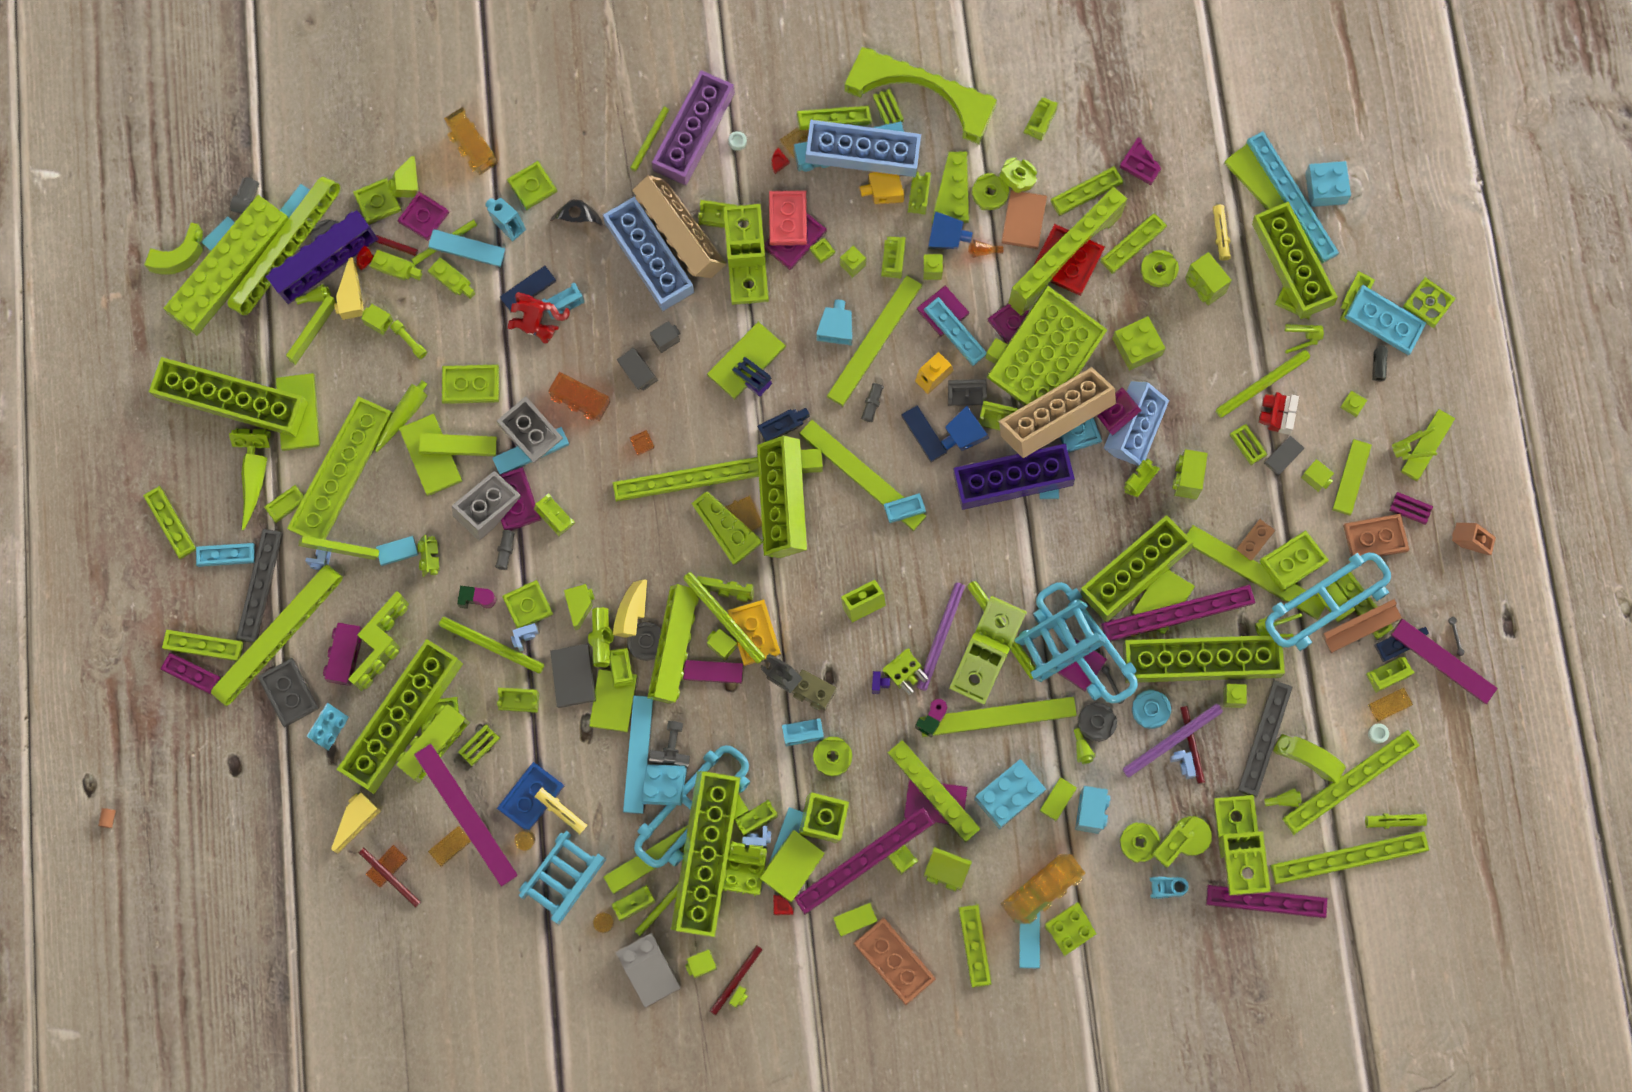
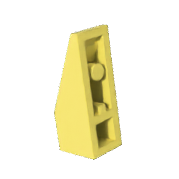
M353 257L348 259L336 295L337 303H334L336 314H340L343 320L360 317L364 311L357 266Z
M363 793L355 794L349 800L350 804L346 806L331 848L337 854L381 812Z

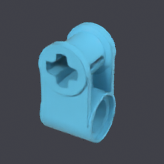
M1181 877L1149 878V881L1152 882V894L1150 895L1152 899L1182 897L1189 889L1188 882ZM1174 883H1182L1184 891H1175Z

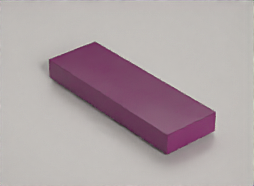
M170 652L160 670L212 695L211 690L221 679V677Z
M685 661L684 680L742 684L743 663Z

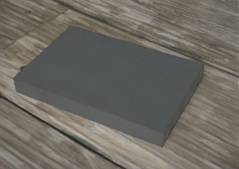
M589 644L551 650L557 707L562 708L596 701Z
M293 658L257 676L284 728L319 709Z

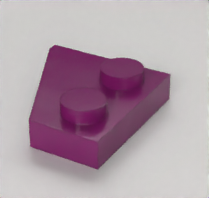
M1139 137L1119 167L1149 185L1153 184L1161 171V167L1153 159L1150 151L1146 150Z

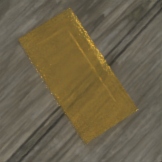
M1402 688L1370 703L1368 706L1376 721L1379 722L1411 707L1413 703L1406 690Z
M458 826L428 852L439 866L442 867L470 844L471 840L462 828Z

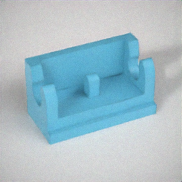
M572 283L571 287L547 300L545 298L542 299L543 302L555 305L560 314L564 312L565 308H569L570 311L584 303L583 296L575 283ZM546 310L552 320L555 319L550 310Z
M820 718L782 725L785 746L824 739Z

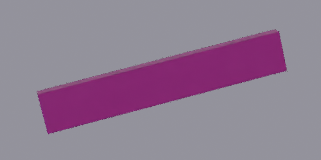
M1404 619L1399 621L1390 634L1482 703L1487 704L1498 689Z
M1207 885V906L1327 918L1328 898L1278 892L1229 896L1228 887Z

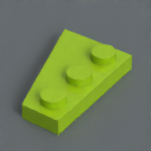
M697 576V579L709 593L710 591L718 592V595L722 597L735 596L737 600L743 602L753 600L754 588L752 584H746V587H742L733 581L723 584L724 582L719 579Z

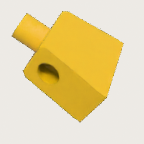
M871 172L868 174L869 184L859 186L861 197L872 195L874 204L904 202V192L899 175Z
M938 352L919 369L915 382L929 394L954 371L953 367Z

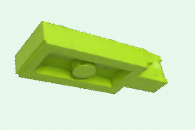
M380 250L376 251L370 264L372 269L404 281L409 280L410 277L420 280L423 275L421 270L415 268V264Z
M439 257L429 268L428 273L454 294L460 296L463 293L470 299L475 295L474 290L469 286L471 282Z
M1360 271L1357 272L1341 303L1340 308L1344 311L1340 320L1347 322V319L1344 317L1360 286L1364 285L1371 289L1375 279Z
M1193 817L1189 818L1185 824L1180 822L1151 855L1168 868L1193 839L1192 836L1195 833L1191 830L1198 822Z

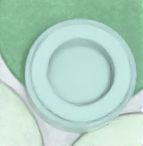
M740 131L731 133L728 138L730 148L735 151L744 149L747 145L745 134Z
M1374 724L1368 731V737L1373 743L1381 744L1388 739L1389 730L1383 724Z

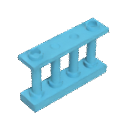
M1081 600L1072 601L1068 604L1067 608L1034 628L1022 631L1019 637L1015 638L1016 643L1022 646L1026 644L1036 665L1035 670L1030 672L1033 679L1042 682L1106 644L1103 636L1092 633L1082 613V610L1088 607L1086 603ZM1075 615L1085 635V640L1079 644L1075 642L1065 620ZM1057 625L1069 645L1068 650L1064 653H1059L1048 631ZM1040 635L1043 636L1053 656L1052 660L1047 663H1043L1032 641Z
M568 831L558 835L555 840L556 845L529 882L525 881L519 889L521 893L518 895L522 899H525L528 895L551 911V915H553L551 920L560 925L606 861L600 854H597L596 857L594 855L590 856L568 839L571 834ZM563 846L587 863L588 868L584 873H579L557 857ZM551 863L575 879L576 884L572 889H567L545 873ZM539 879L563 895L564 901L561 905L553 904L533 889Z

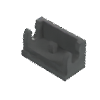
M631 348L617 359L638 390L642 389L643 391L658 381L636 349Z
M986 379L948 380V406L983 405V402L986 401Z
M769 653L766 659L770 662V666L766 669L765 666L761 665V670L767 675L766 678L791 693L803 678L790 665Z

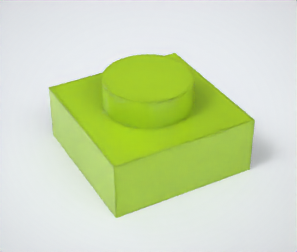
M1351 390L1340 408L1357 417L1367 399Z
M739 986L729 1004L735 1008L738 1005L743 1006L748 997L746 995L747 990Z

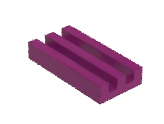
M1397 492L1389 511L1426 525L1433 506ZM1396 505H1399V506L1404 507V508H1406V509H1408V510H1410V511H1414V512H1416V513H1419V514H1421V515H1424V518H1422V517H1420V516H1417V515H1415V514H1412V513H1410V512H1407V511H1405V510H1402V509H1400V508H1397V507H1395V506H1396Z

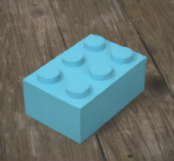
M1020 759L977 794L974 800L1000 830L1041 796L1046 788Z

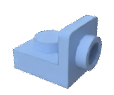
M316 549L317 559L306 558L305 562L310 568L321 570L325 565H329L331 552Z
M535 623L512 630L514 636L511 637L514 648L518 647L520 652L524 651L521 640L528 641L534 639L535 635L539 634Z
M1185 750L1174 752V755L1170 757V762L1182 761L1180 763L1181 774L1185 775L1186 780L1194 778L1196 772L1191 752L1186 753Z
M763 826V838H760L759 834H747V837H743L742 844H745V847L755 845L767 848V843H771V831H768L767 826Z

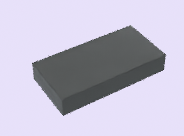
M1290 435L1264 464L1279 476L1304 450V447Z

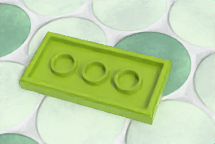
M1248 144L1225 160L1224 164L1267 210L1284 203Z
M757 322L707 373V376L735 400L747 386L745 385L746 382L734 374L732 369L734 367L737 368V364L739 362L742 363L743 358L746 357L764 370L786 348V345L760 322ZM748 365L746 366L747 368H749L750 370H752L754 373H756V371H754V370H753L752 368H750ZM744 370L741 371V372H742L743 374H745L747 377H749V378L752 377L751 375H749L748 373H746Z
M310 373L276 378V388L278 390L302 396L308 402L297 436L293 437L280 433L281 450L320 447L315 375Z
M435 414L399 428L427 496L463 482L452 455L419 454L420 433L443 434Z

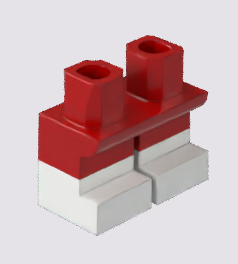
M1276 392L1275 396L1264 395L1262 406L1271 408V412L1261 411L1258 423L1267 425V430L1290 435L1294 426L1299 396L1281 395L1279 392Z

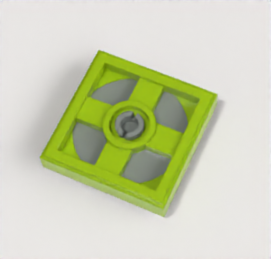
M1424 277L1403 305V308L1425 321L1426 324L1434 329L1456 298Z

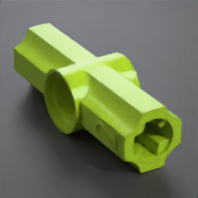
M596 607L592 609V632L588 634V642L593 647V666L608 667L610 666L609 643L613 642L614 635L609 628L608 609Z

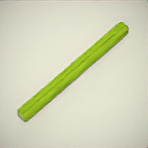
M1307 350L1301 351L1216 409V413L1220 418L1224 417L1309 360L1310 354Z
M687 573L683 577L684 581L757 664L761 663L765 659L763 653L693 573Z
M973 581L967 587L982 610L985 611L989 599L979 584ZM1001 617L996 618V623L999 626L1006 625ZM1014 640L1010 650L1029 678L1033 679L1030 672L1035 670V665L1021 645Z
M442 617L439 622L440 627L538 674L544 669L543 663L451 619Z

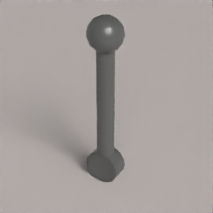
M1451 617L1448 622L1453 628L1458 648L1457 654L1463 656L1465 651L1462 649L1456 628L1457 619Z
M1104 666L1102 672L1106 674L1115 694L1118 695L1117 687L1109 673L1110 669Z

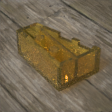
M461 107L444 118L449 130L447 135L452 143H457L459 146L457 149L461 156L467 157L469 160L467 163L471 170H476L481 175L498 164L484 138L475 129L474 123L470 122L467 118L464 108Z

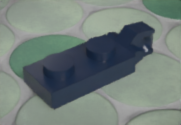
M807 408L798 412L796 409H790L757 427L764 441L767 442L803 425L802 421L809 418L810 414Z
M1426 627L1418 629L1424 635L1429 634ZM1392 636L1374 644L1382 662L1410 650Z

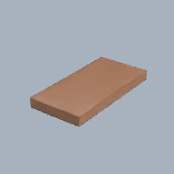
M882 918L854 943L856 948L905 1006L936 980L885 918Z

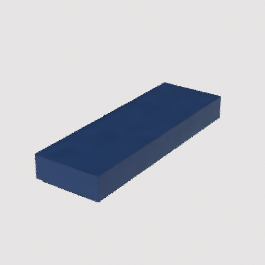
M544 265L501 295L500 299L510 313H512V303H518L516 302V293L520 292L535 297L555 283L556 279Z
M918 405L901 414V417L930 463L947 454L946 449Z

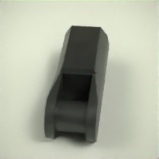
M1380 345L1373 352L1372 380L1374 381L1386 380L1388 349L1383 345Z

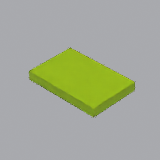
M499 365L442 366L443 404L499 402Z
M1305 530L1261 558L1259 562L1283 592L1328 563L1329 559Z
M1167 570L1148 587L1133 610L1132 615L1185 602L1195 586L1172 571ZM1169 627L1158 629L1157 631L1165 634Z
M599 669L595 688L596 701L593 702L589 727L628 733L633 696L635 695L638 677L636 674H632L633 685L614 687L612 672Z
M792 830L759 879L786 900L792 902L825 853L798 832Z

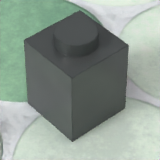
M669 321L650 332L651 339L660 353L680 342V331L676 325L672 326Z

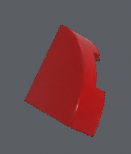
M779 148L774 151L771 160L772 169L775 174L790 164L788 158Z
M365 245L361 248L356 258V265L361 271L372 262L374 257Z
M773 895V915H793L791 904L782 896Z

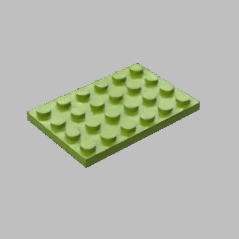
M1047 286L986 378L1026 406L1079 375L1107 332V329Z

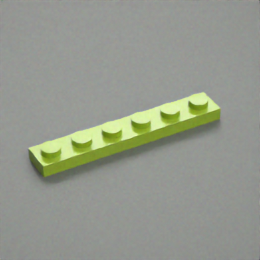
M903 740L887 753L965 843L981 830Z

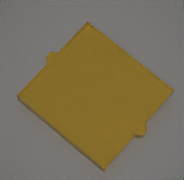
M750 496L739 501L734 500L732 504L725 506L752 531L762 527V521Z

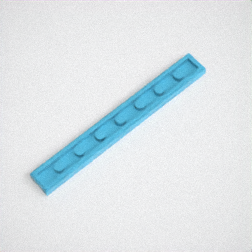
M1264 131L1248 138L1247 144L1283 202H1289L1321 263L1338 256L1337 248Z

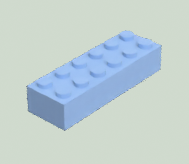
M810 120L805 163L915 177L921 134Z
M635 196L603 214L604 222L662 312L694 293L693 284Z

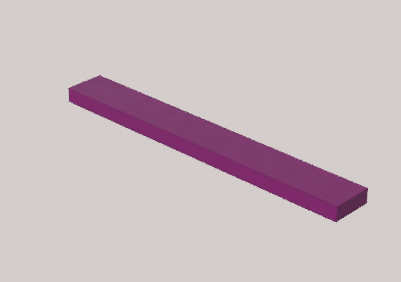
M1247 585L1101 623V628L1108 640L1113 642L1254 605L1256 602L1251 586Z
M430 743L416 752L414 756L500 886L502 887L517 877L518 874L432 744Z
M922 807L801 892L794 900L804 915H806L934 825L935 822L926 809Z

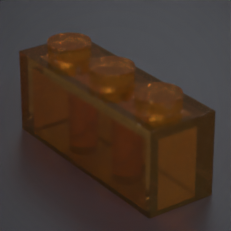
M561 372L558 373L548 390L554 402L558 404L562 402L568 405L567 407L570 410L584 413V416L590 420L596 419L600 421L610 404L609 396Z

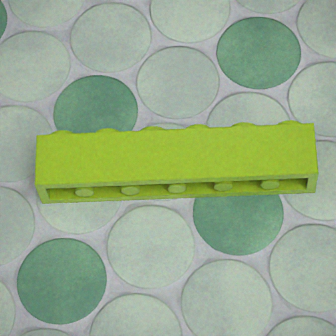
M680 584L670 586L647 696L648 699L670 704L675 703L679 698V684L684 675L682 670L683 664L688 655L686 651L687 644L691 640L690 629L695 621L694 610L699 601V597L690 587Z

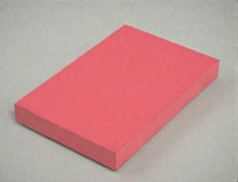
M769 191L770 245H807L806 191Z

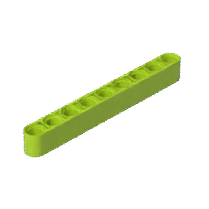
M320 177L231 294L227 302L229 308L242 315H248L271 285L266 276L273 268L281 266L288 257L294 255L340 193V185L326 177Z
M325 565L211 690V694L224 706L230 705L336 589L343 577L330 565Z

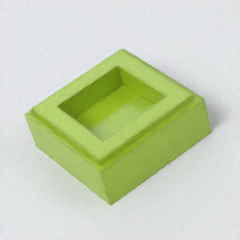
M825 238L809 248L820 264L835 254V250Z

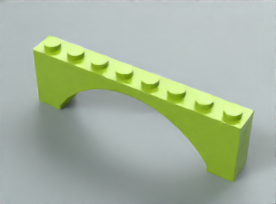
M861 47L845 82V92L862 98L863 94L888 84L911 83L927 87L942 96L954 109L962 125V138L980 144L996 108L997 99L992 95L979 93L974 88L961 86L956 81H948L938 74L928 73L923 68L910 66L905 61H897L889 55L879 54L872 48Z
M1115 187L1104 195L1012 287L1008 304L1022 316L1035 303L1047 284L1075 252L1094 235L1105 228H1110L1122 216L1127 198Z

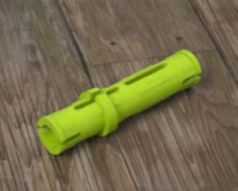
M1383 813L1382 816H1365L1366 828L1383 827L1384 829H1389L1390 827L1427 826L1426 814L1389 815L1388 813Z

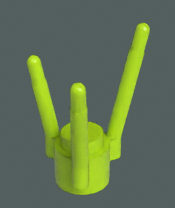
M1286 324L1285 332H1305L1306 339H1310V341L1287 349L1285 353L1287 354L1310 345H1317L1318 340H1323L1324 338L1322 325Z
M1435 427L1423 432L1420 430L1392 444L1395 456L1397 458L1402 457L1403 461L1409 458L1436 456L1437 452L1408 453L1411 451L1409 443L1434 431Z
M1302 614L1275 621L1273 626L1300 618ZM1267 617L1255 623L1258 636L1270 635L1265 625ZM1279 634L1282 635V638L1294 636V634Z

